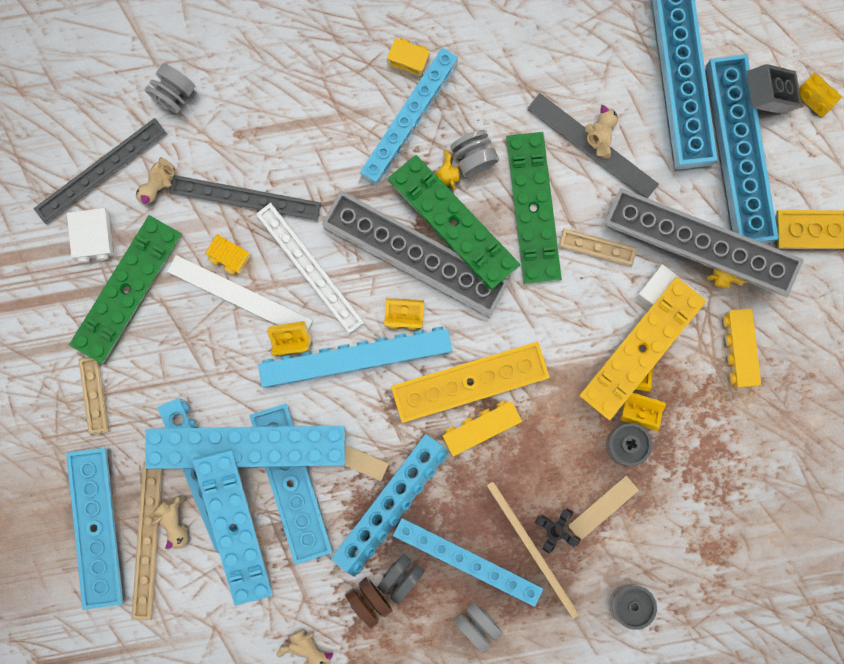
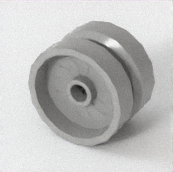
M472 602L466 610L473 620L470 621L465 615L460 614L454 620V623L484 653L491 647L489 640L484 635L487 634L491 639L497 641L504 633L484 609L482 610L476 603Z

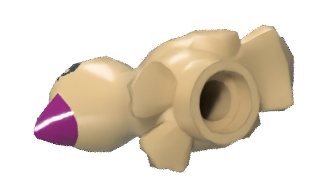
M601 105L599 122H594L593 125L589 123L586 125L585 131L589 133L587 140L596 149V155L609 159L611 158L609 146L612 140V131L618 123V114L614 109L607 108L605 105Z
M160 157L159 162L152 166L148 182L140 185L136 191V199L139 203L144 205L150 204L155 200L158 190L171 186L170 182L174 176L173 164Z
M184 495L174 497L169 505L163 501L153 512L156 517L151 523L156 524L159 522L167 532L165 549H180L187 544V527H185V524L178 525L179 504L186 499Z
M301 630L289 636L291 640L289 644L280 646L277 657H282L286 653H292L296 656L307 658V661L303 664H330L333 653H324L317 650L311 640L314 632L305 634L304 630Z

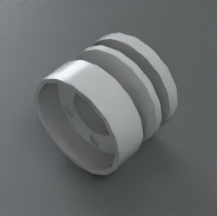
M162 63L155 73L161 81L158 82L152 79L150 84L154 88L146 86L144 91L161 107L178 113L180 107L177 104L184 105L185 103L179 95L189 97L196 86L181 72Z
M487 130L468 133L450 145L452 152H456L454 154L455 159L464 158L458 163L464 177L483 172L499 162L495 148H486L491 144V139L487 138Z

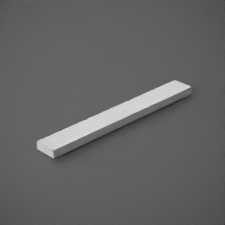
M270 203L256 213L259 220L347 333L351 334L364 324L363 320L274 206Z
M177 255L167 271L276 325L305 321L309 330L313 322L311 319Z

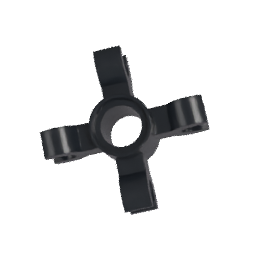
M564 509L557 522L551 521L542 514L537 517L535 523L547 529L549 537L542 550L547 553L552 552L557 541L563 539L572 547L578 546L581 538L570 533L567 524L574 513L572 510ZM555 526L561 529V535L556 534Z

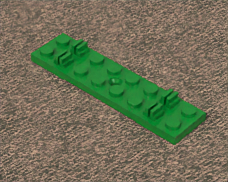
M544 132L507 135L506 145L523 285L561 281L562 276ZM535 205L537 210L531 211L530 206Z
M414 155L388 177L387 181L425 219L491 291L520 266V263L417 155ZM456 220L457 224L452 226L450 221Z
M148 215L69 343V346L103 365L180 240L182 233ZM126 286L130 288L128 293L123 292V288Z

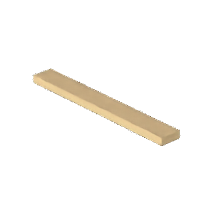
M143 462L131 617L133 620H152L159 522L152 524L151 521L156 517L153 513L154 510L161 504L163 469H145V462Z
M488 483L486 487L568 614L574 619L578 616V611L495 483Z

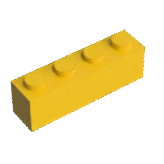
M730 310L723 316L724 327H727L725 342L726 346H729L730 352L727 355V360L732 369L730 383L733 384L734 388L760 386L761 378L753 310Z
M504 400L496 404L497 409L490 412L488 408L478 413L479 418L473 420L470 417L461 422L463 426L457 429L455 426L444 430L445 435L442 437L452 457L521 423L522 420L513 402L507 403Z

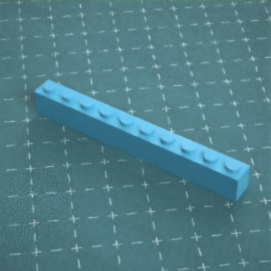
M443 327L432 328V332L425 333V330L413 332L414 335L411 336L398 334L394 336L395 339L387 340V337L375 339L376 342L369 344L368 341L357 342V346L349 347V344L340 345L337 350L332 351L330 348L320 349L319 353L312 354L311 351L300 353V357L293 358L292 355L282 356L281 360L274 361L273 358L262 360V364H258L262 388H270L452 353L449 331Z

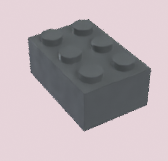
M769 64L747 71V85L750 89V103L753 108L780 114L802 108L796 71Z

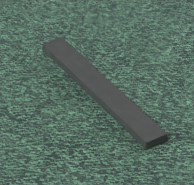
M541 93L529 105L528 109L641 196L648 198L659 185V183L612 147H610L611 158L606 159L597 156L596 149L588 143L587 136L589 133L585 131L586 128Z
M153 118L33 209L42 221L48 224L167 134L166 131Z
M177 175L173 176L169 190L171 195L256 211L262 210L271 203L280 215L318 222L321 202Z

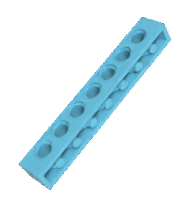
M443 47L440 49L360 171L363 179L376 187L378 186L458 63L456 55Z
M177 398L157 407L165 428H197L194 419H190L188 415L190 408L186 401ZM177 415H182L183 422L177 426L174 419ZM195 468L182 469L214 549L217 552L219 550ZM232 524L230 525V529L236 530L237 526L234 527V525Z
M425 434L331 560L348 574L354 577L359 574L367 560L375 554L379 544L387 538L391 528L399 522L404 511L409 509L416 495L422 492L425 483L434 476L435 470L446 460L449 451ZM418 472L417 476L413 478V475ZM394 503L393 508L389 510L391 504Z
M404 518L401 519L393 535L534 607L543 591L542 587Z

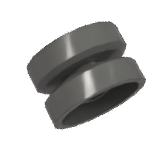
M634 423L622 424L614 428L606 441L608 455L615 463L622 466H635L643 463L650 456L653 447L652 438L648 431L641 425ZM626 442L631 443V448L627 449L628 445H626Z
M404 553L396 563L394 562L383 575L384 578L377 586L384 594L388 593L395 586L396 588L392 592L390 599L397 605L407 596L425 572L419 565H414L409 572H406L411 564V559Z
M625 584L617 588L613 593L610 601V610L614 619L621 625L632 630H638L649 626L653 622L657 613V602L653 594L646 588L636 584ZM634 603L637 604V606H634V610L632 611L631 605Z

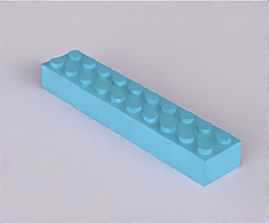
M652 0L675 170L713 166L717 161V153L695 0Z
M748 54L713 58L706 64V72L732 231L764 244L774 243L779 238L758 112L750 103L751 95L747 85V71L750 70Z
M345 426L146 429L145 469L194 468L193 458L228 449L233 450L237 468L345 466Z

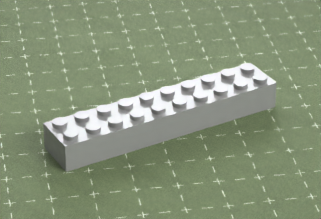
M622 188L619 189L605 222L607 227L786 298L789 296L804 261L800 257Z
M341 190L322 222L323 228L488 317H491L508 286L509 281L505 279L491 291L456 252Z

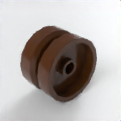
M366 577L359 582V588L363 596L357 589L352 588L345 594V597L357 616L371 629L379 623V618L374 610L384 618L393 610L377 587Z

